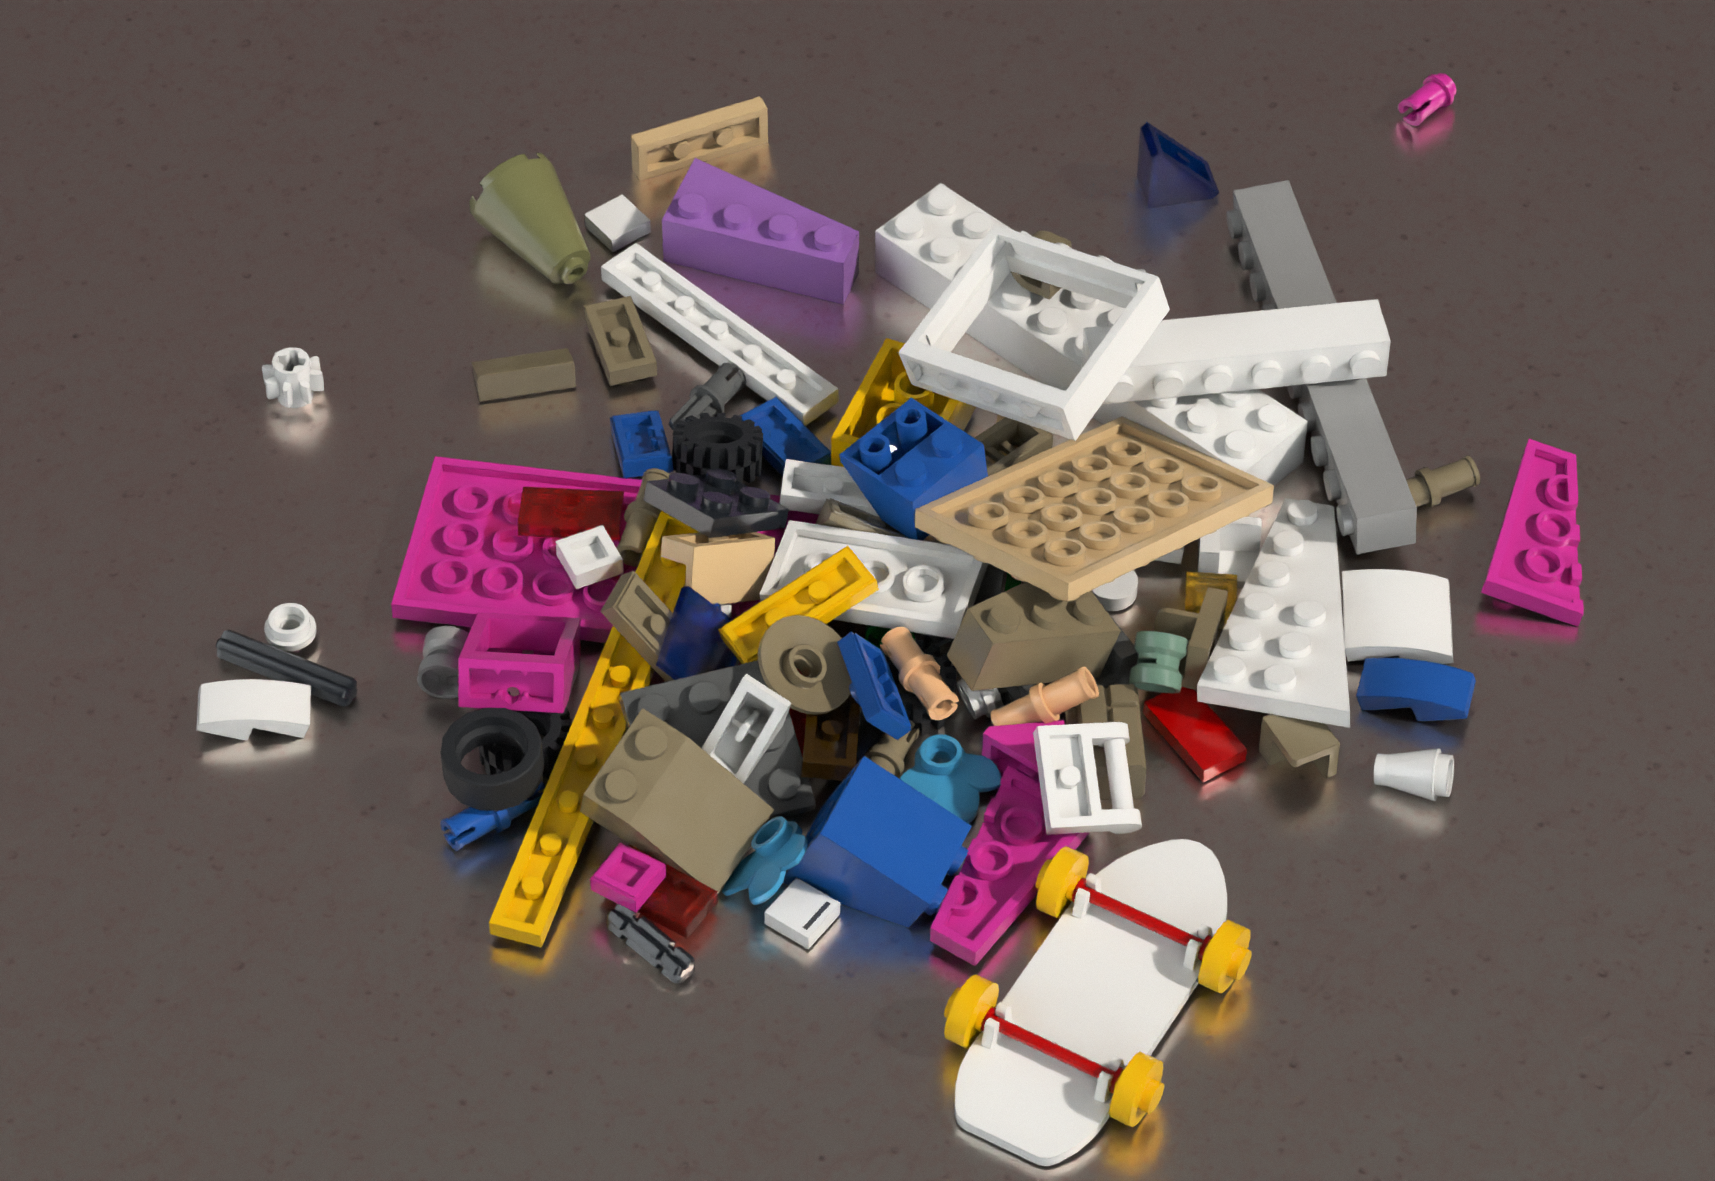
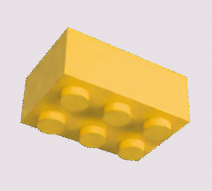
M886 338L831 437V465L844 467L840 461V454L910 398H913L962 431L965 430L976 407L911 385L899 355V351L905 343Z

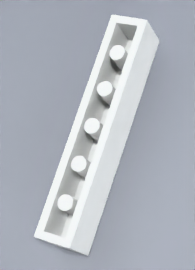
M1378 299L1162 320L1102 404L1383 377L1387 374L1391 340ZM1113 325L1084 328L1082 366L1086 364Z

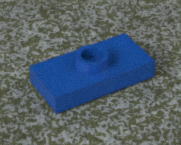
M777 397L740 415L742 416V422L750 419L755 422V426L761 427L763 433L762 456L782 477L786 459L831 465V451Z
M653 410L610 417L611 434L623 478L643 476V473L650 468L661 469L668 473L673 472L672 455L659 411Z
M850 632L837 642L852 681L849 684L850 693L858 705L861 706L867 722L898 740L911 731V724L884 652L856 633Z

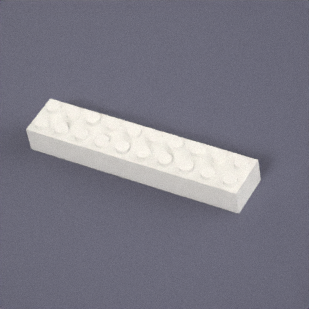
M940 183L875 231V273L931 309L994 224L1012 229ZM1010 272L965 333L1040 383L1066 391L1083 368L1084 328L1114 325L1125 308L1061 288L1049 300L1023 288ZM1259 389L1102 404L1093 416L1094 419L1103 425L1119 417L1127 418L1274 486L1302 464L1304 459L1308 421Z

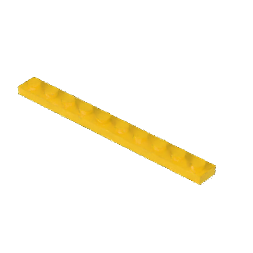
M661 511L635 573L677 617L680 604L685 595L686 565L661 557L662 536L698 533V531ZM614 626L610 631L490 918L489 928L491 935L542 948L593 823L592 819L580 812L583 794L627 731L619 702L620 693L649 686L655 672L649 663Z

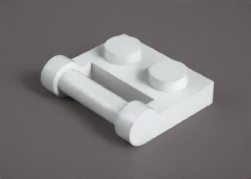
M1105 722L1037 726L1033 732L1047 835L1105 831L1125 834L1142 828L1140 810L1135 809L1133 804L1125 744L1130 742L1128 725L1126 723ZM1093 745L1104 747L1113 809H1101Z

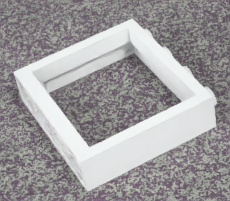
M994 224L901 348L899 355L911 385L1076 441L1170 308L1159 277L1146 273L1145 269L1136 270L1114 263L1104 256L1099 255L1095 257L1073 250L1063 243L1058 242L1054 244L1032 237L1025 231L1020 233ZM1010 272L1125 308L1066 391L951 353Z

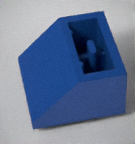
M913 398L906 401L840 454L841 463L881 520L909 539L924 540L930 535L915 528L916 508L988 477L984 444Z

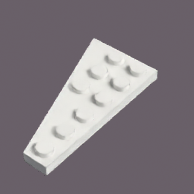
M1285 498L1197 684V702L1350 728V705L1334 506L1314 503L1309 500Z

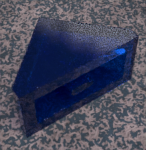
M1146 122L1140 127L1137 178L1148 208L1209 200L1219 194L1210 166L1206 160L1150 123Z

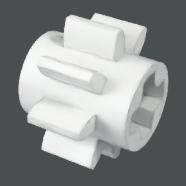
M290 347L279 352L277 351L272 360L273 365H262L267 398L269 400L277 398L279 403L285 406V408H300L311 404L314 391H324L323 373L320 369L319 357L313 356L309 358V355L301 348Z

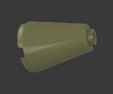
M536 153L538 158L530 160L525 154L516 155L499 164L482 179L479 184L484 191L478 200L473 195L471 196L469 201L470 213L481 226L552 283H574L587 272V265L590 262L591 255L556 170L543 153Z

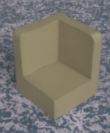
M1273 714L1262 717L1259 752L1269 766L1285 759L1293 767L1313 761L1326 779L1336 775L1340 742L1325 723Z

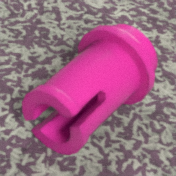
M1443 73L1427 76L1421 88L1399 103L1400 114L1407 111L1410 107L1413 109L1403 117L1404 121L1409 125L1418 126L1439 107L1446 108L1451 105L1457 92L1455 83L1449 76Z

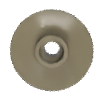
M792 615L779 619L765 631L758 648L759 668L769 689L790 701V708L796 711L817 715L835 710L849 697V684L852 683L837 643L842 638L828 625L812 617Z

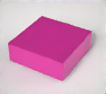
M620 842L590 878L591 891L637 913L666 877V865Z

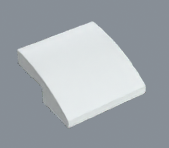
M1394 569L1342 571L1344 641L1348 662L1365 660V658L1399 656V658L1422 660L1439 664L1454 663L1450 585L1447 578L1421 572Z

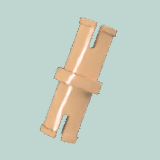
M896 627L887 632L881 640L883 644L880 645V648L898 669L899 681L906 691L916 694L933 720H942L953 714L958 707L956 702H959V699L939 675L940 666L933 656L923 653L908 628Z
M1084 666L1048 685L1040 682L1032 686L1029 691L1030 694L999 709L992 710L990 716L993 726L1035 722L1047 724L1058 721L1061 713L1089 699L1098 697L1099 691L1094 677Z

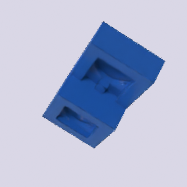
M1365 658L1356 698L1362 711L1412 708L1417 722L1467 719L1476 679L1471 672L1439 663L1403 658Z

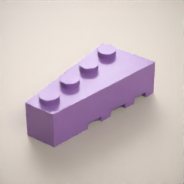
M694 158L662 218L663 261L842 305H844L859 274V231L697 158Z

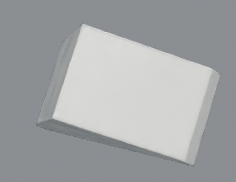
M746 674L702 749L744 784L784 725L791 702Z

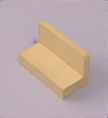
M700 532L662 536L661 557L686 565L684 603L688 606L703 607L760 600L761 589L774 559L775 538L758 532L709 538Z

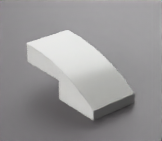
M260 679L226 680L201 684L198 689L196 731L247 741L252 729L256 728L304 738L310 726L311 686L294 682Z

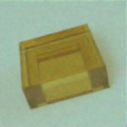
M1186 572L1184 611L1199 614L1208 587L1228 591L1224 624H1226L1237 601V575Z

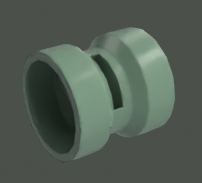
M1138 631L1134 644V649L1138 653L1137 664L1130 670L1128 684H1134L1138 689L1152 692L1179 693L1183 678L1178 671L1179 663L1186 656L1188 640L1184 637L1164 632Z

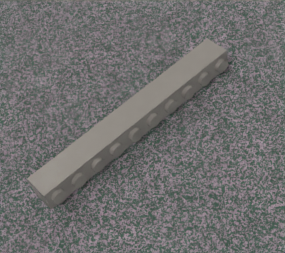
M1289 180L1233 190L1234 210L1227 211L1228 230L1232 239L1239 238L1238 252L1243 270H1251L1250 286L1255 302H1263L1262 310L1337 303ZM1367 379L1287 386L1291 399L1299 398V416L1308 421L1307 432L1311 431L1313 436L1311 437V450L1316 466L1324 465V485L1329 501L1337 500L1339 506H1337L1336 512L1342 536L1350 535L1356 554L1416 543L1417 507Z

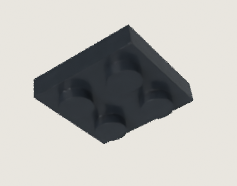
M716 468L709 469L707 474L692 476L684 473H672L669 475V479L647 481L643 499L709 538L782 529L786 526L789 512L788 508L770 499L771 495L767 491L748 487L737 481V476L733 472Z

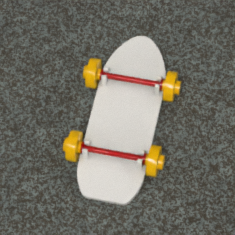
M1175 839L1152 844L1115 860L1096 875L1089 873L1087 879L1085 877L1089 865L1088 856L1067 846L1061 848L1052 860L1048 859L1043 864L1035 885L1036 889H1038L1036 907L1038 910L1059 919V921L1003 1001L998 1003L997 1007L998 984L976 974L969 977L961 988L958 987L953 991L945 1007L944 1017L947 1018L944 1030L945 1039L968 1049L960 1065L955 1085V1117L958 1125L964 1130L1034 1164L1048 1167L1060 1163L1081 1150L1097 1135L1109 1117L1134 1127L1140 1122L1145 1113L1151 1114L1155 1110L1164 1091V1083L1160 1082L1163 1073V1062L1150 1055L1198 983L1222 994L1231 985L1233 980L1239 981L1242 978L1252 955V951L1248 950L1251 937L1250 930L1235 922L1226 920L1227 890L1220 863L1212 850L1199 842L1188 839Z

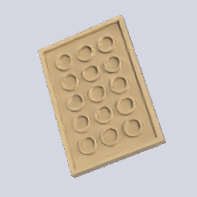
M1119 417L1079 435L1076 441L1070 439L916 508L915 528L934 536L941 543L950 544L973 555L980 562L989 563L1011 574L1016 580L1028 582L1048 592L1055 599L1068 602L1271 504L1273 501L1274 485L1127 418Z

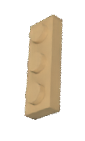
M759 96L631 135L632 170L638 180L642 181L689 167L694 158L705 162L768 143V108Z

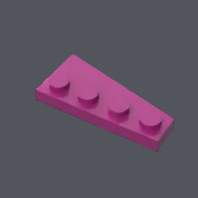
M1528 439L1520 460L1481 593L1578 627L1584 615L1583 600H1580L1579 586L1582 582L1581 564H1578L1577 549L1580 542V525H1576V508L1579 503L1575 454Z
M1007 765L1001 777V786L995 798L991 799L984 813V822L976 839H972L967 849L968 853L959 875L954 877L930 927V941L976 966L1037 895L1038 889H1036L1035 885L1043 864L1048 859L1052 860L1057 852L1065 846L1076 850L1090 832L1047 835L1040 782Z

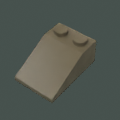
M642 708L583 794L580 812L646 855L664 863L668 869L716 899L751 847L754 835L767 823L774 809L689 737Z

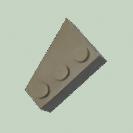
M1025 582L968 608L947 657L971 691L1031 685L1040 682L1050 683L1084 666L1096 678L1100 676L1121 630L1092 591L1081 595L1075 600L1066 602L1055 599L1048 592Z

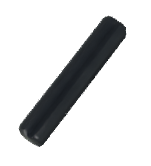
M232 630L224 631L221 638L217 640V656L222 660L273 680L310 685L311 695L342 707L349 706L353 698L356 697L358 689L355 678Z

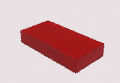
M1181 687L1179 693H1161L1144 702L1143 715L1202 782L1246 761L1247 748L1207 703L1197 702V692L1194 689Z

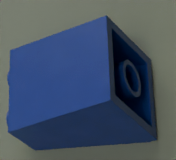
M863 756L821 806L805 835L808 841L806 853L798 865L786 870L783 883L789 886L798 878L837 900L841 905L909 928L923 912L931 916L941 904L948 891L941 883L946 874L952 877L964 861L968 850L962 844L972 826Z

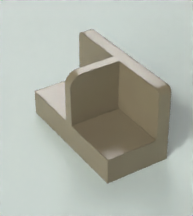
M1208 587L1199 614L1167 607L1161 608L1157 613L1154 631L1178 635L1188 640L1186 656L1180 660L1178 669L1183 676L1181 687L1197 690L1200 677L1223 631L1228 591Z

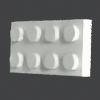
M789 520L761 589L760 601H763L848 545L877 580L879 590L833 620L890 629L906 627L910 632L954 639L967 609L974 605L988 563L980 562L973 555L948 544Z

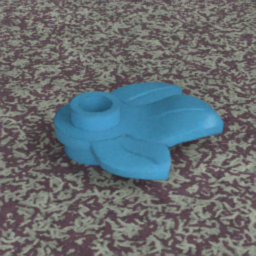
M939 734L923 741L915 753L914 766L907 770L900 777V780L969 824L978 813L979 792H987L999 788L1002 776L997 766L989 758L968 754L955 738Z
M782 816L769 820L754 835L751 846L755 851L739 863L722 890L725 896L749 888L750 902L753 905H760L778 891L784 881L786 870L800 863L807 850V838L802 835V829L796 822H788Z

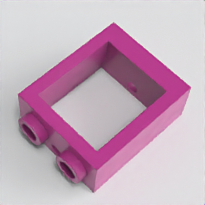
M478 612L458 658V707L507 708L516 711L564 713L580 668L581 618ZM523 650H532L534 654H523ZM508 688H517L519 695L511 696L508 693Z

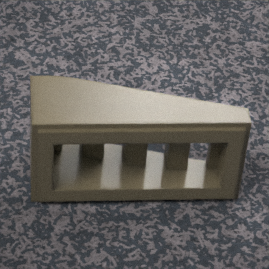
M1007 417L975 437L976 440L984 444L985 457L989 456L995 461L992 464L986 459L988 476L1052 448L1053 435L1048 431ZM999 451H1004L1007 455L1004 456Z

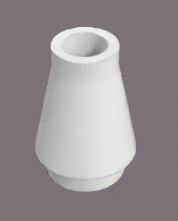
M1440 748L1396 754H1377L1374 765L1375 785L1388 786L1432 801H1436L1438 796L1449 797L1451 794L1454 778L1453 755L1441 754Z

